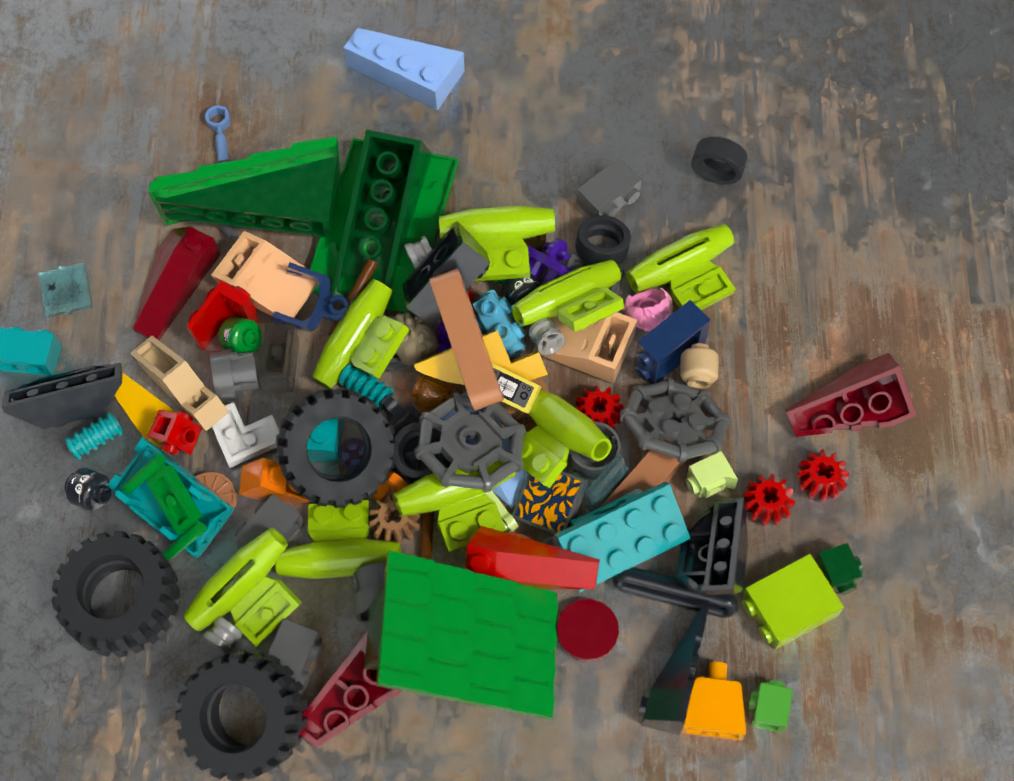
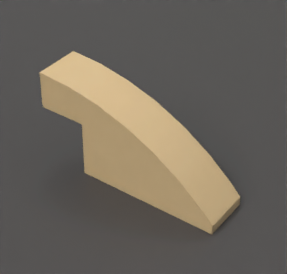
M149 337L129 353L156 384L185 413L191 415L193 420L205 431L229 413L218 396L203 385L188 363L155 337Z

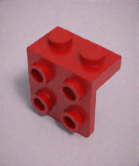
M220 281L215 288L209 290L205 302L199 310L191 314L188 319L187 329L200 350H206L218 334L222 324L230 317L252 319L257 324L260 322L255 311L256 307L251 302V295L245 289L239 286L233 288Z

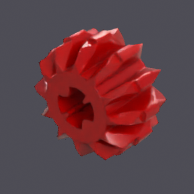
M596 385L594 386L593 393L585 388L583 390V397H577L575 400L576 409L589 417L593 422L604 423L615 431V424L620 425L622 423L620 421V412L624 409V405L619 403V394L610 396V387H607L602 392L599 386Z
M824 449L819 451L818 456L810 452L806 457L807 460L800 461L798 467L801 471L797 472L796 479L802 481L799 487L800 491L810 490L809 499H813L815 494H817L821 502H825L827 496L834 500L839 496V491H845L847 487L845 481L849 478V472L843 470L846 465L845 461H835L837 457L836 452L827 457Z
M760 474L757 476L756 482H748L746 486L748 491L743 492L742 498L747 502L745 503L746 512L753 511L751 515L752 521L760 517L764 527L767 526L769 519L775 525L780 524L781 517L788 519L791 514L789 509L794 507L795 500L790 498L794 493L793 488H784L786 484L785 479L776 482L775 475L770 474L768 481H766ZM767 497L773 499V502L770 500V503H767L763 499L765 498L766 500Z

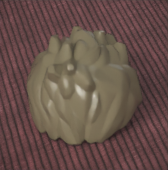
M407 312L403 315L398 313L396 317L388 316L393 320L403 323L410 329L396 351L403 364L414 366L416 362L435 354L439 340L436 331H434L430 324L417 315L413 318Z

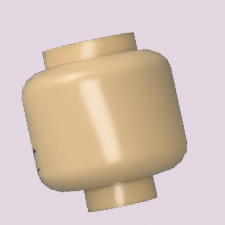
M702 343L693 344L691 348L686 349L681 354L680 376L688 386L696 389H706L718 379L719 357L708 345Z

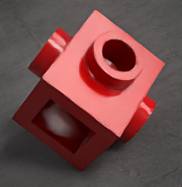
M158 410L147 437L161 444L160 449L168 454L177 456L181 452L191 455L194 446L197 444L202 427L193 423V417L181 411L172 413Z

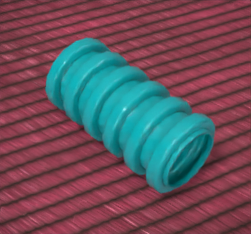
M352 362L342 370L339 376V383L342 386L346 385L348 390H353V392L368 397L381 409L385 408L381 401L389 394L393 397V388H386L384 382L379 383V379L358 370L353 366Z
M106 413L107 417L105 418L99 417L97 423L92 421L90 427H82V431L79 433L75 431L73 437H65V443L75 458L81 460L83 454L89 455L90 450H98V445L102 444L104 446L107 444V440H115V435H123V429L113 413Z

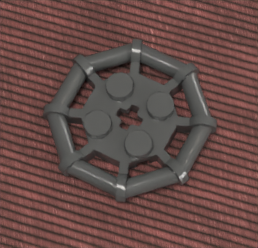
M666 378L665 381L645 386L635 385L630 390V397L625 409L620 412V421L628 426L638 440V446L642 450L650 449L676 458L678 462L685 463L686 459L708 453H719L722 450L725 432L731 425L729 415L724 414L711 398L710 391L707 389L699 390L675 382L673 378ZM665 393V396H664V397H660V398H656V399H653V398L650 397V396H654V395H658V394ZM639 405L647 409L645 413H637ZM704 406L711 417H706L700 408ZM704 429L713 430L712 435L709 437L703 433ZM663 439L671 441V443L664 442Z
M459 393L452 394L450 399L428 413H422L419 417L421 424L418 447L414 451L416 458L426 464L441 481V486L445 488L455 486L483 490L484 493L491 492L492 487L512 473L520 472L523 468V440L527 433L525 426L519 424L502 407L500 402L479 409L485 411L484 413L479 412L478 415L470 414L471 411L465 410V408L474 410L469 397L460 396ZM453 410L456 412L455 415L446 421L441 419ZM494 415L505 427L501 428L491 416ZM432 429L441 432L439 442L431 443ZM468 436L470 439L476 437L478 439L476 445L465 443V437ZM502 439H511L510 453L502 449ZM442 453L451 463L448 470L434 454ZM497 460L505 463L488 475L486 468ZM458 469H461L463 472L472 473L474 471H477L479 477L459 475L455 473Z

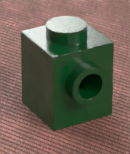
M848 543L821 551L815 558V562L835 593L838 592L842 596L857 589L856 586L863 578L864 569L860 559L857 556L854 557Z

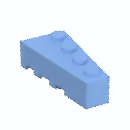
M357 28L343 47L348 67L435 110L440 108L465 72L464 52Z

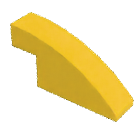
M498 329L482 335L492 363L527 380L548 375L538 350L511 361ZM452 348L414 364L416 371L446 382L465 385Z

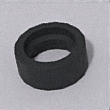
M707 137L697 143L691 166L694 172L701 178L712 183L729 185L738 182L742 178L748 156L744 148L730 139Z
M596 215L587 218L580 224L575 244L577 255L588 265L607 260H613L617 265H620L626 259L631 241L630 230L622 221L614 217ZM603 235L612 238L619 245L613 248H601L590 243L588 238Z
M420 422L403 427L394 437V441L397 442V451H394L392 459L396 460L394 465L405 478L412 481H417L433 473L429 468L424 470L411 468L403 457L405 444L411 438L419 435ZM432 429L431 438L435 442H439L441 432ZM438 453L437 459L447 468L449 461L442 453Z

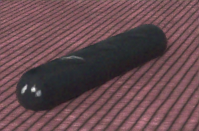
M631 567L613 576V585L623 593L699 612L702 605L709 606V615L721 618L732 617L738 611V601L734 594L701 595L677 582L676 577L636 567Z

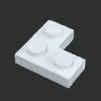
M233 402L225 406L229 413L212 426L230 468L277 448L275 442L279 429L273 415L244 426Z

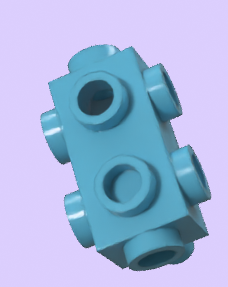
M495 290L483 293L480 296V300L473 304L477 311L475 317L480 330L485 334L498 329L509 357L514 358L521 355L526 350L525 347H527L523 338L526 334L522 326L514 322L511 316L512 307L505 297H499Z

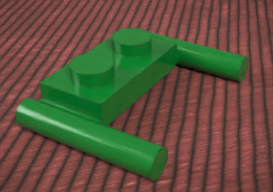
M156 454L129 478L122 488L126 493L130 494L147 480L146 483L175 532L180 536L162 552L166 559L171 561L204 534L206 526L204 523L199 522L203 516L172 465L166 466L165 457L162 454Z

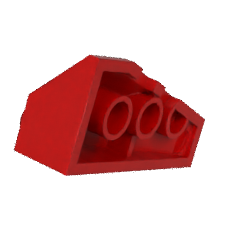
M481 526L468 543L465 569L540 589H595L600 559Z

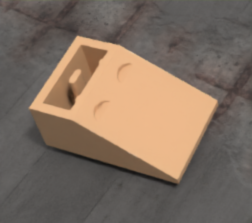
M246 231L241 234L211 274L217 284L223 281L233 288L239 286L245 289L251 295V302L256 309L271 316L276 311L294 318L318 285L315 281L286 274L289 262L304 266L266 240Z
M616 312L612 316L603 318L583 330L574 332L560 322L558 316L552 318L557 325V329L564 335L565 342L563 347L555 354L543 355L540 353V356L614 384L635 337L637 320ZM535 345V347H534V349H533V352H535V351L538 350V349L536 348V345Z

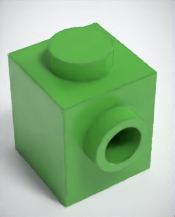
M767 680L766 683H760L757 691L751 690L748 709L753 710L751 726L783 733L788 724L793 689L785 688L783 682Z

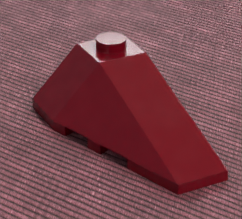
M191 226L172 229L157 250L133 326L135 332L146 338L153 336L160 341L221 255L214 238Z
M890 353L860 364L785 410L796 437L830 434L834 430L843 429L859 431L862 427L872 426L888 428L917 416L900 366Z
M367 632L314 698L308 709L302 714L308 720L307 727L301 730L300 734L316 748L366 714L374 711L390 698L402 692L401 690L376 686L377 670L364 669Z

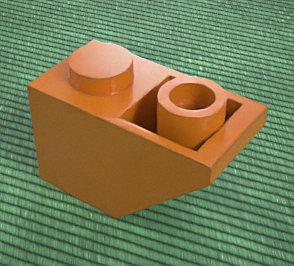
M261 458L242 466L240 495L262 501L264 499L267 500L274 494L285 503L310 502V500L308 501L293 489L284 478L278 462Z

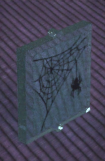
M85 263L67 267L61 265L58 269L38 273L44 316L46 318L63 314L70 316L72 312L93 308Z
M620 454L615 457L584 492L587 500L586 507L590 509V512L600 508L628 476L627 470L629 467L625 465L624 457Z

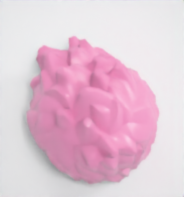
M650 288L637 292L632 297L628 295L624 301L623 312L626 316L637 320L636 327L650 332L671 314L673 307L672 298L663 288H660V290Z

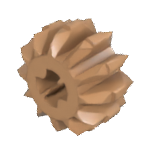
M390 494L387 495V503L385 504L377 500L376 506L378 509L370 510L369 515L373 520L368 523L369 528L375 530L374 538L376 540L384 538V541H392L394 539L396 542H400V546L402 545L401 538L403 537L412 541L413 534L411 531H419L420 528L419 523L416 522L420 519V514L401 517ZM393 517L395 520L400 519V522H389V519Z

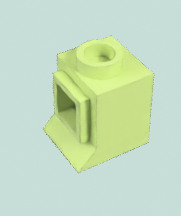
M722 451L689 466L687 478L685 479L690 492L693 495L697 494L699 498L702 496L708 498L724 490L725 487L735 490L738 478Z

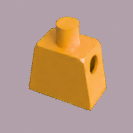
M716 661L709 662L707 678L695 677L687 716L681 733L743 740L746 735L742 687L740 682L727 680L728 664Z

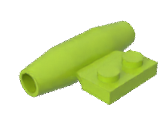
M521 205L472 208L439 216L440 239L458 221L487 251L490 260L489 268L480 279L476 278L475 281L530 278L528 246L523 239L555 232V215L552 208Z
M722 224L694 232L653 252L626 272L629 286L637 293L670 283V296L678 308L691 300L700 310H703L734 294L735 287L721 266L718 267L710 261L734 244V237L730 228Z
M613 260L577 268L539 286L513 304L511 308L513 317L520 326H526L543 318L552 319L558 316L559 321L574 332L583 330L589 325L603 318H608L624 309L623 298L609 290L611 286L621 280L620 269Z
M373 279L349 305L322 350L312 375L315 381L332 389L339 382L342 370L351 362L358 370L377 379L381 377L410 330L403 323L383 316L392 294V290L388 286Z
M543 389L540 390L529 413L538 426L527 432L524 436L522 461L524 463L523 469L550 489L568 464L566 461L569 450L592 460L601 461L610 453L611 442L585 414L561 397Z
M497 460L486 468L488 475L505 463ZM458 469L455 473L459 475L479 477L477 471H474L472 473L463 472L461 469ZM516 472L496 484L491 490L515 477ZM434 473L422 477L393 494L396 508L401 517L438 511L437 527L447 553L467 547L469 541L481 526L506 532L496 503L483 490L455 486L445 488L441 486V481Z
M362 500V503L356 505L346 504L343 508H335L331 505L325 507L317 504H308V533L313 542L285 549L275 563L278 576L308 579L353 577V573L361 567L373 563L386 562L388 551L401 553L400 542L366 539L370 532L368 524L370 522L369 500Z
M269 528L239 549L204 584L184 612V618L187 623L195 630L202 631L212 624L218 616L222 617L231 611L235 622L234 625L257 647L283 619H286L302 603L281 580L267 576L288 546L284 536L276 529Z

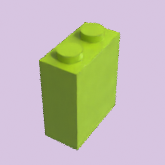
M811 554L750 585L745 589L742 596V605L750 617L754 616L760 625L758 630L766 644L771 643L774 650L839 616L844 608Z

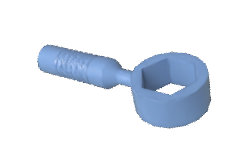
M216 105L207 110L205 119L208 127L217 132L215 137L218 163H222L224 159L228 158L226 136L222 131L230 126L231 118L225 107ZM217 114L226 117L219 123L211 121V118Z

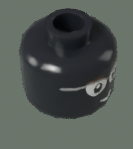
M530 272V278L506 279L502 287V293L512 307L513 304L541 286L534 274Z
M78 469L70 474L65 482L64 488L67 500L71 504L83 509L96 511L103 507L111 498L110 480L106 475L91 469Z

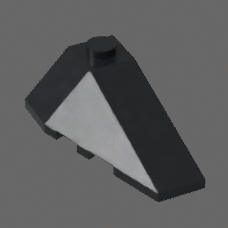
M702 605L651 687L649 697L642 696L638 712L639 716L644 717L642 726L680 735L687 716L694 683L692 679L694 678L698 663V649L701 646L709 606Z

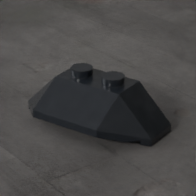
M121 363L93 365L21 385L16 390L10 389L5 391L2 409L4 413L42 429L62 427L69 422L81 419L90 420L97 415L103 414L121 386L122 365Z
M744 498L716 499L708 505L706 511L701 513L687 527L691 539L681 543L676 575L677 582L701 595L735 594L744 590L748 552Z

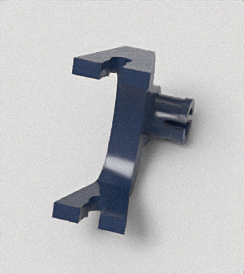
M289 262L286 274L317 282L319 288L317 305L310 318L306 321L274 311L271 322L307 332L314 331L322 318L339 322L349 306L344 297L329 294L330 280L328 276ZM333 305H341L342 310H335Z

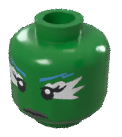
M229 318L219 329V343L224 350L229 349V352L245 353L253 351L255 353L262 342V331L259 325L252 319Z

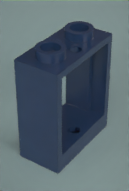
M691 300L637 341L634 369L642 380H648L651 384L660 382L680 366L681 354L686 349L691 348L693 344L706 343L711 320Z

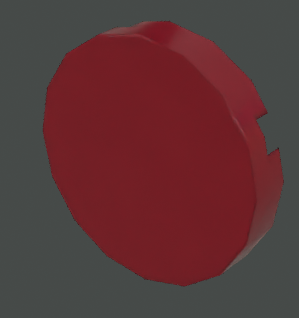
M581 599L569 604L560 614L557 623V638L563 651L582 662H595L608 656L615 647L619 636L618 620L612 609L603 602L594 599Z

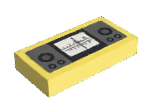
M492 363L504 398L502 402L529 414L542 386Z

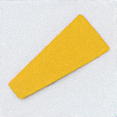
M122 373V384L115 393V398L142 436L150 440L158 448H161V444L148 438L147 435L158 410L176 412L126 374Z

